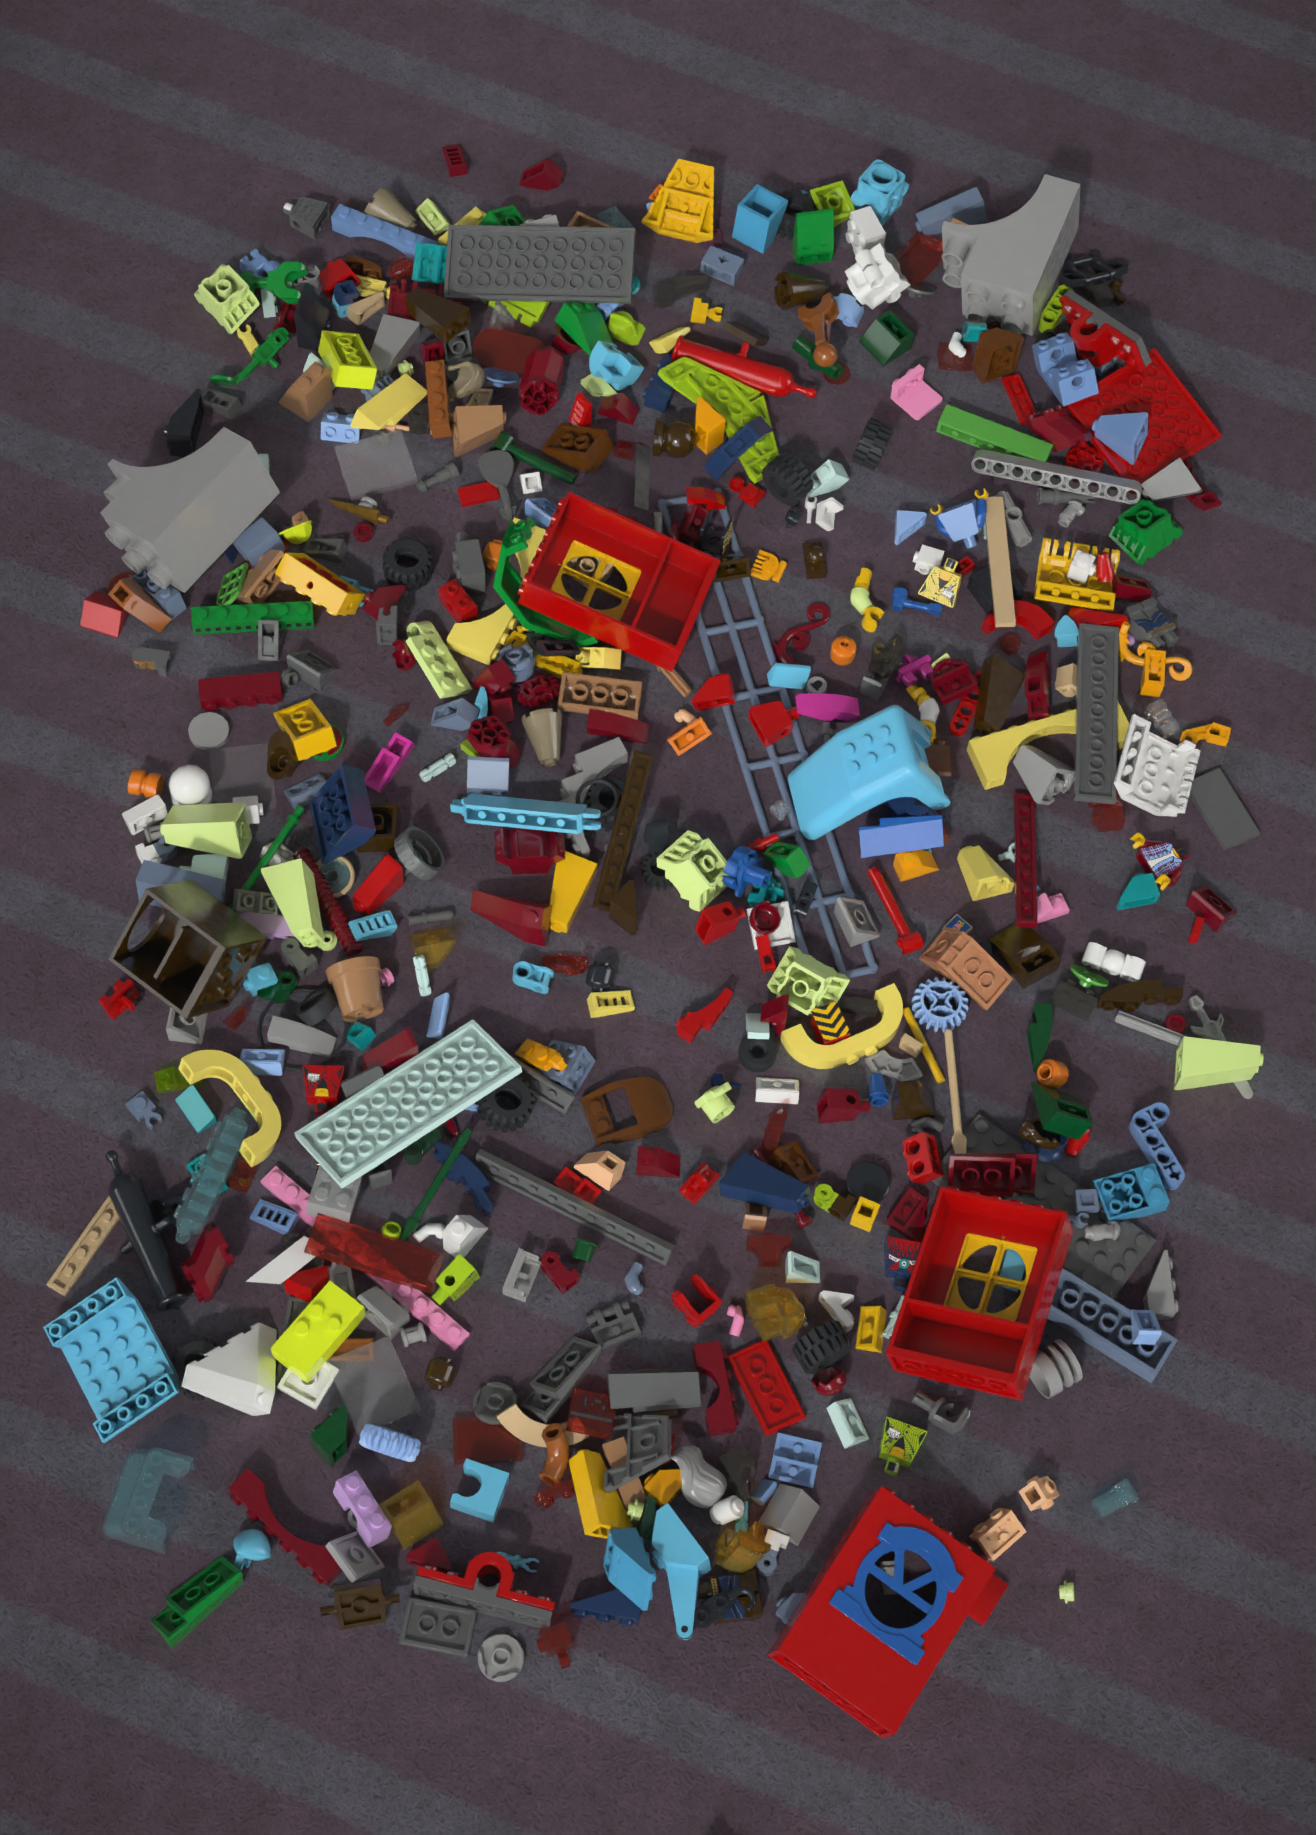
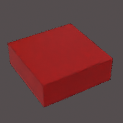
M1196 917L1188 938L1190 943L1196 944L1205 918Z

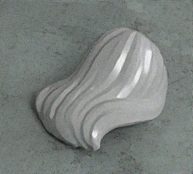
M678 1447L673 1452V1455H671V1459L680 1468L681 1490L685 1499L699 1508L707 1509L720 1501L726 1490L727 1482L724 1475L704 1461L703 1454L698 1447Z

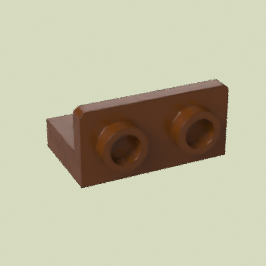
M796 1141L778 1147L768 1158L773 1168L804 1184L815 1181L819 1177V1174Z

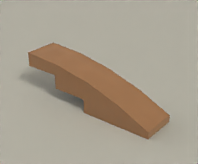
M624 1436L602 1444L610 1469L626 1465L627 1444ZM639 1477L617 1488L618 1495L626 1511L629 1502L634 1503L635 1499H638V1502L644 1503L640 1520H632L631 1522L632 1526L636 1527L638 1534L653 1529L654 1520Z

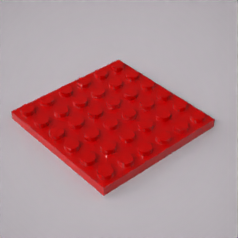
M1155 348L1148 351L1152 362L1145 366L1141 372L1136 368H1130L1128 365H1125L1097 382L1098 394L1064 406L1076 422L1091 432L1093 439L1090 441L1104 457L1117 477L1135 480L1140 484L1178 458H1181L1184 462V460L1197 454L1222 437L1218 429ZM1148 413V435L1134 465L1127 462L1095 437V431H1092L1095 419L1099 420L1102 415Z

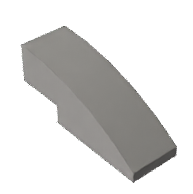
M277 1016L272 1017L267 1033L268 1042L286 1045L292 1050L328 1058L332 1056L337 1039L313 1027Z

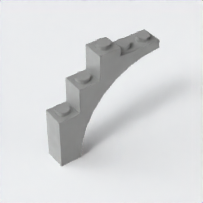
M619 737L575 755L573 768L576 774L562 780L560 794L563 800L558 802L576 804V793L584 783L594 779H601V777H605L613 769L627 763L628 752ZM591 785L582 791L580 795L581 804L585 805L586 795ZM584 832L579 834L564 833L565 838H570L572 842L573 853L588 859L590 849Z

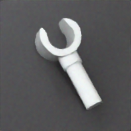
M808 496L805 499V508L807 509L806 523H811L812 512L817 504L816 497L814 502H809Z

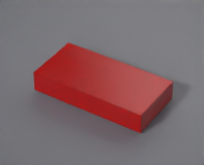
M489 482L457 488L462 508L500 499L498 489Z

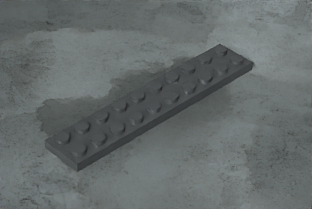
M1079 623L1074 801L1113 805L1116 802L1114 780L1117 764L1119 627Z

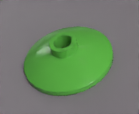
M1074 964L1070 966L1073 974L1080 979L1079 984L1086 988H1090L1091 985L1107 987L1109 984L1104 977L1091 973L1085 967Z

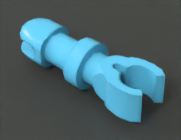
M497 1552L504 1556L513 1568L518 1569V1567H521L531 1573L537 1572V1570H531L526 1565V1563L530 1564L532 1561L539 1563L537 1559L521 1558V1555L511 1556L504 1552Z

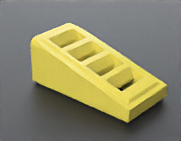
M676 328L653 339L649 343L655 353H668L675 346L680 335L685 336L690 332V328Z
M631 990L592 992L587 998L591 1018L634 1011L635 1009ZM621 997H624L626 1005H622ZM614 998H616V1002H617V1005H616V1006H614V1003H613V999H614ZM604 1000H607L608 1006H605Z

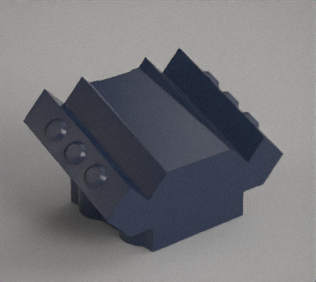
M900 797L883 802L893 818L941 815L919 799L913 797Z

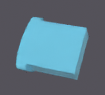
M1064 615L1058 622L1054 633L1057 638L1058 647L1077 646L1078 628L1070 617Z

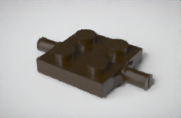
M380 1579L334 1586V1605L320 1607L321 1617L335 1614L339 1621L340 1630L387 1622L385 1613L387 1605L401 1603L399 1593L385 1596Z

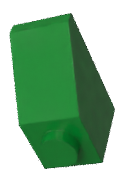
M776 841L762 853L764 858L785 876L798 878L811 866L801 847Z

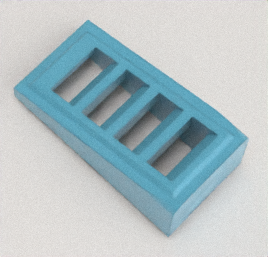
M391 911L376 913L348 923L356 941L391 936L397 929V924ZM359 926H362L364 933H362Z

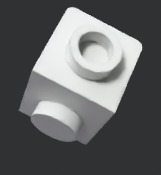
M832 497L817 503L815 523L826 531L833 530L835 513L842 511L843 505Z

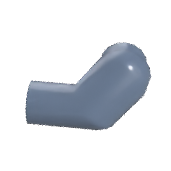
M638 1262L633 1263L625 1276L628 1290L635 1295H640L644 1289L638 1278L643 1266Z

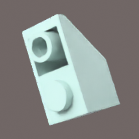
M829 459L811 474L813 489L807 496L811 498L835 491L850 480L843 465Z

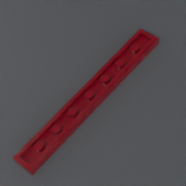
M1014 793L1015 922L1017 927L1037 928L1035 801L1031 794Z

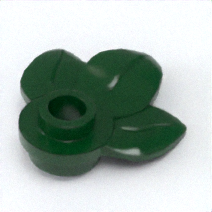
M273 969L278 979L277 984L260 989L257 995L265 1000L274 998L275 1004L278 1005L290 998L291 991L298 985V980L291 972H281L278 969Z

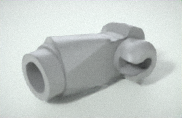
M1077 500L1069 501L1067 508L1059 515V525L1069 527L1076 514L1081 516L1085 512L1082 502Z
M1109 1221L1107 1225H1086L1085 1238L1092 1241L1110 1238L1114 1241L1118 1238L1121 1229L1116 1221Z

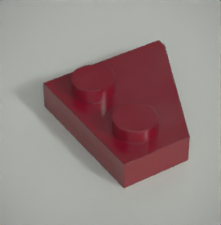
M909 1187L885 1223L908 1240L922 1243L928 1199Z

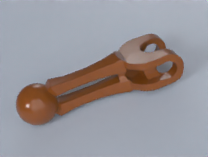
M829 292L822 296V301L817 307L808 309L805 304L797 309L798 317L801 321H804L805 328L815 333L816 348L813 358L816 364L821 367L832 366L838 356L836 348L830 342L831 323L839 315V308L833 295Z

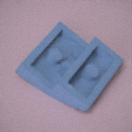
M777 1433L768 1478L813 1488L822 1443Z

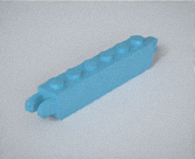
M471 793L467 797H462V799H454L450 804L451 812L462 814L466 823L572 834L582 833L584 829L598 830L601 828V822L588 820V818L601 817V811L588 808L584 804Z

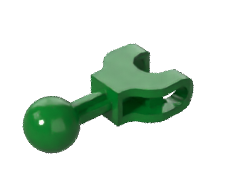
M283 262L276 270L268 271V277L257 278L249 271H243L238 275L249 285V289L253 294L257 289H266L287 304H298L301 293L296 289H292V285L297 278L306 276L307 266L300 262Z

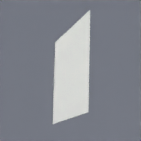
M303 1236L245 1282L281 1284L326 1248Z

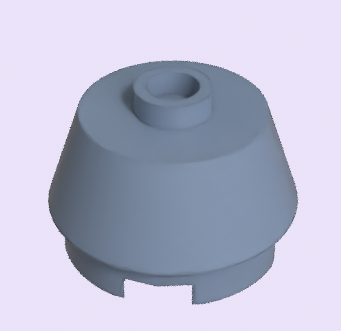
M511 644L499 651L500 656L497 658V662L502 659L504 660L516 679L514 682L525 681L533 675L536 656L530 646L523 644V647H514Z

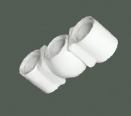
M1094 942L1088 943L1081 961L1083 965H1091L1093 969L1100 970L1102 968L1108 974H1120V978L1130 982L1140 980L1146 964L1141 958L1128 954L1125 957L1123 953L1117 950L1110 949L1107 951V947Z

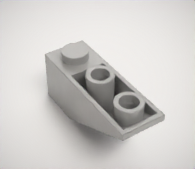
M1164 1250L1160 1256L1143 1298L1144 1310H1153L1157 1320L1172 1319L1176 1312H1178V1301L1174 1299L1173 1291H1175V1279L1171 1278L1170 1271L1173 1268L1172 1258L1168 1256V1250Z

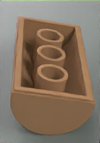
M563 672L557 709L589 714V709L638 720L642 682Z

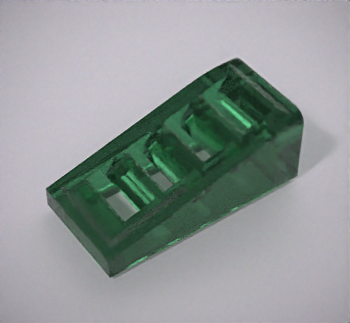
M647 1494L644 1499L643 1512L640 1520L637 1522L636 1529L639 1536L643 1538L644 1544L652 1546L656 1501L652 1495Z

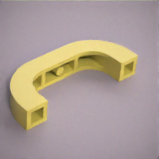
M895 983L877 990L874 995V1001L881 1012L882 1020L876 1026L833 1045L815 1043L807 1036L801 1024L782 1031L780 1040L787 1052L795 1060L811 1068L831 1069L846 1063L848 1065L854 1064L864 1055L869 1057L875 1054L878 1049L884 1047L893 1039L898 1031L903 1015L901 995Z
M200 1050L182 1057L178 1069L190 1085L205 1078H218L228 1083L259 1126L257 1133L242 1141L239 1151L251 1168L264 1161L276 1145L281 1131V1116L271 1094L265 1091L259 1078L253 1075L240 1059L223 1051Z

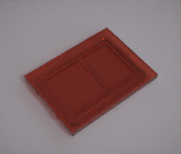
M917 232L894 255L900 265L901 273L908 281L919 285L943 261L942 242Z

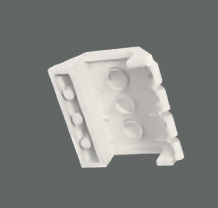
M1133 714L1114 785L1122 800L1156 816L1177 817L1178 813H1185L1188 803L1186 798H1189L1192 787V782L1190 781L1194 779L1197 767L1194 764L1198 763L1200 750L1194 749L1196 744L1188 740H1184L1177 746L1149 732L1151 722Z

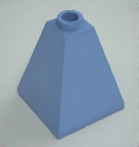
M1148 413L1102 415L1099 420L1095 419L1092 431H1095L1096 438L1127 462L1134 465L1148 435Z

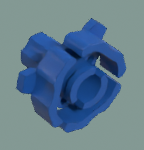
M740 845L734 850L724 868L725 874L736 879L724 875L722 881L724 886L735 890L734 896L741 898L744 889L749 883L766 888L771 879V872L761 868L763 858H757L755 850Z

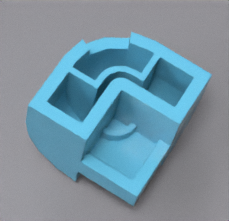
M598 340L589 359L592 375L602 378L616 390H624L630 387L639 378L644 367L630 353L625 354L617 350V345Z

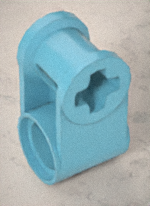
M520 961L513 967L512 980L518 986L547 994L549 991L548 985L550 979L554 976V972L547 967ZM518 972H525L527 975H526V976H520V975H518L517 973H518Z

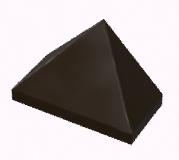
M723 556L719 558L721 561L712 582L716 583L750 577L749 557Z

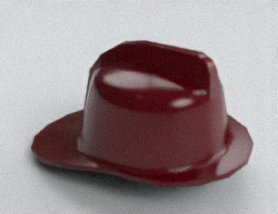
M559 324L555 325L554 331L556 335L551 344L553 348L568 355L576 353L579 349L583 350Z

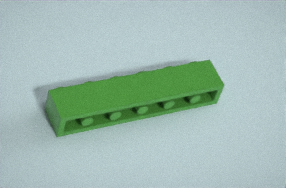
M946 405L936 430L938 433L984 450L1043 462L1048 461L1053 448V444L1045 440L1037 439L1029 434L1021 433L1010 427L1000 425L992 420L984 419L976 414L950 405Z

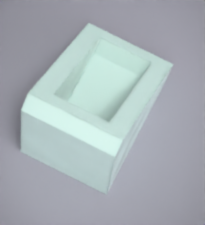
M792 1251L788 1252L785 1260L786 1283H820L819 1261Z

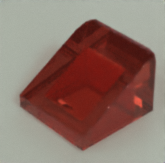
M618 440L614 448V456L633 460L636 444Z
M244 1005L236 1007L223 1023L232 1030H237L248 1017L246 1007Z

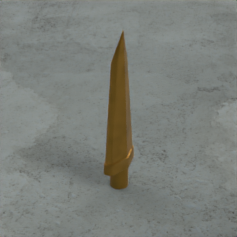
M328 499L337 508L376 525L381 523L388 524L390 521V517L381 515L380 510Z

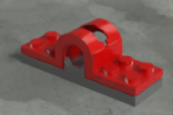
M1068 290L1059 298L1062 305L1061 310L1067 317L1066 322L1071 327L1070 335L1077 347L1081 360L1088 359L1093 367H1099L1116 357L1118 360H1124L1130 368H1136L1140 372L1152 362L1140 335L1072 290ZM1091 350H1093L1094 352L1099 351L1098 353H1095L1094 357L1090 355Z
M485 1552L474 1557L468 1563L464 1578H461L459 1573L448 1571L447 1574L438 1572V1568L430 1565H425L424 1568L418 1567L417 1576L413 1584L414 1593L417 1596L475 1609L477 1612L550 1631L555 1611V1602H551V1598L538 1595V1598L528 1596V1592L516 1589L513 1592L515 1573L512 1571L508 1560L498 1553ZM491 1574L497 1576L500 1583L493 1587H485L479 1581L483 1576Z

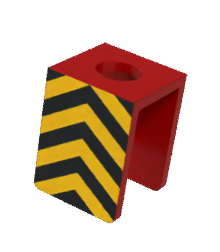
M836 1002L811 1011L813 1019H810L809 1023L820 1045H833L850 1037L851 1033Z

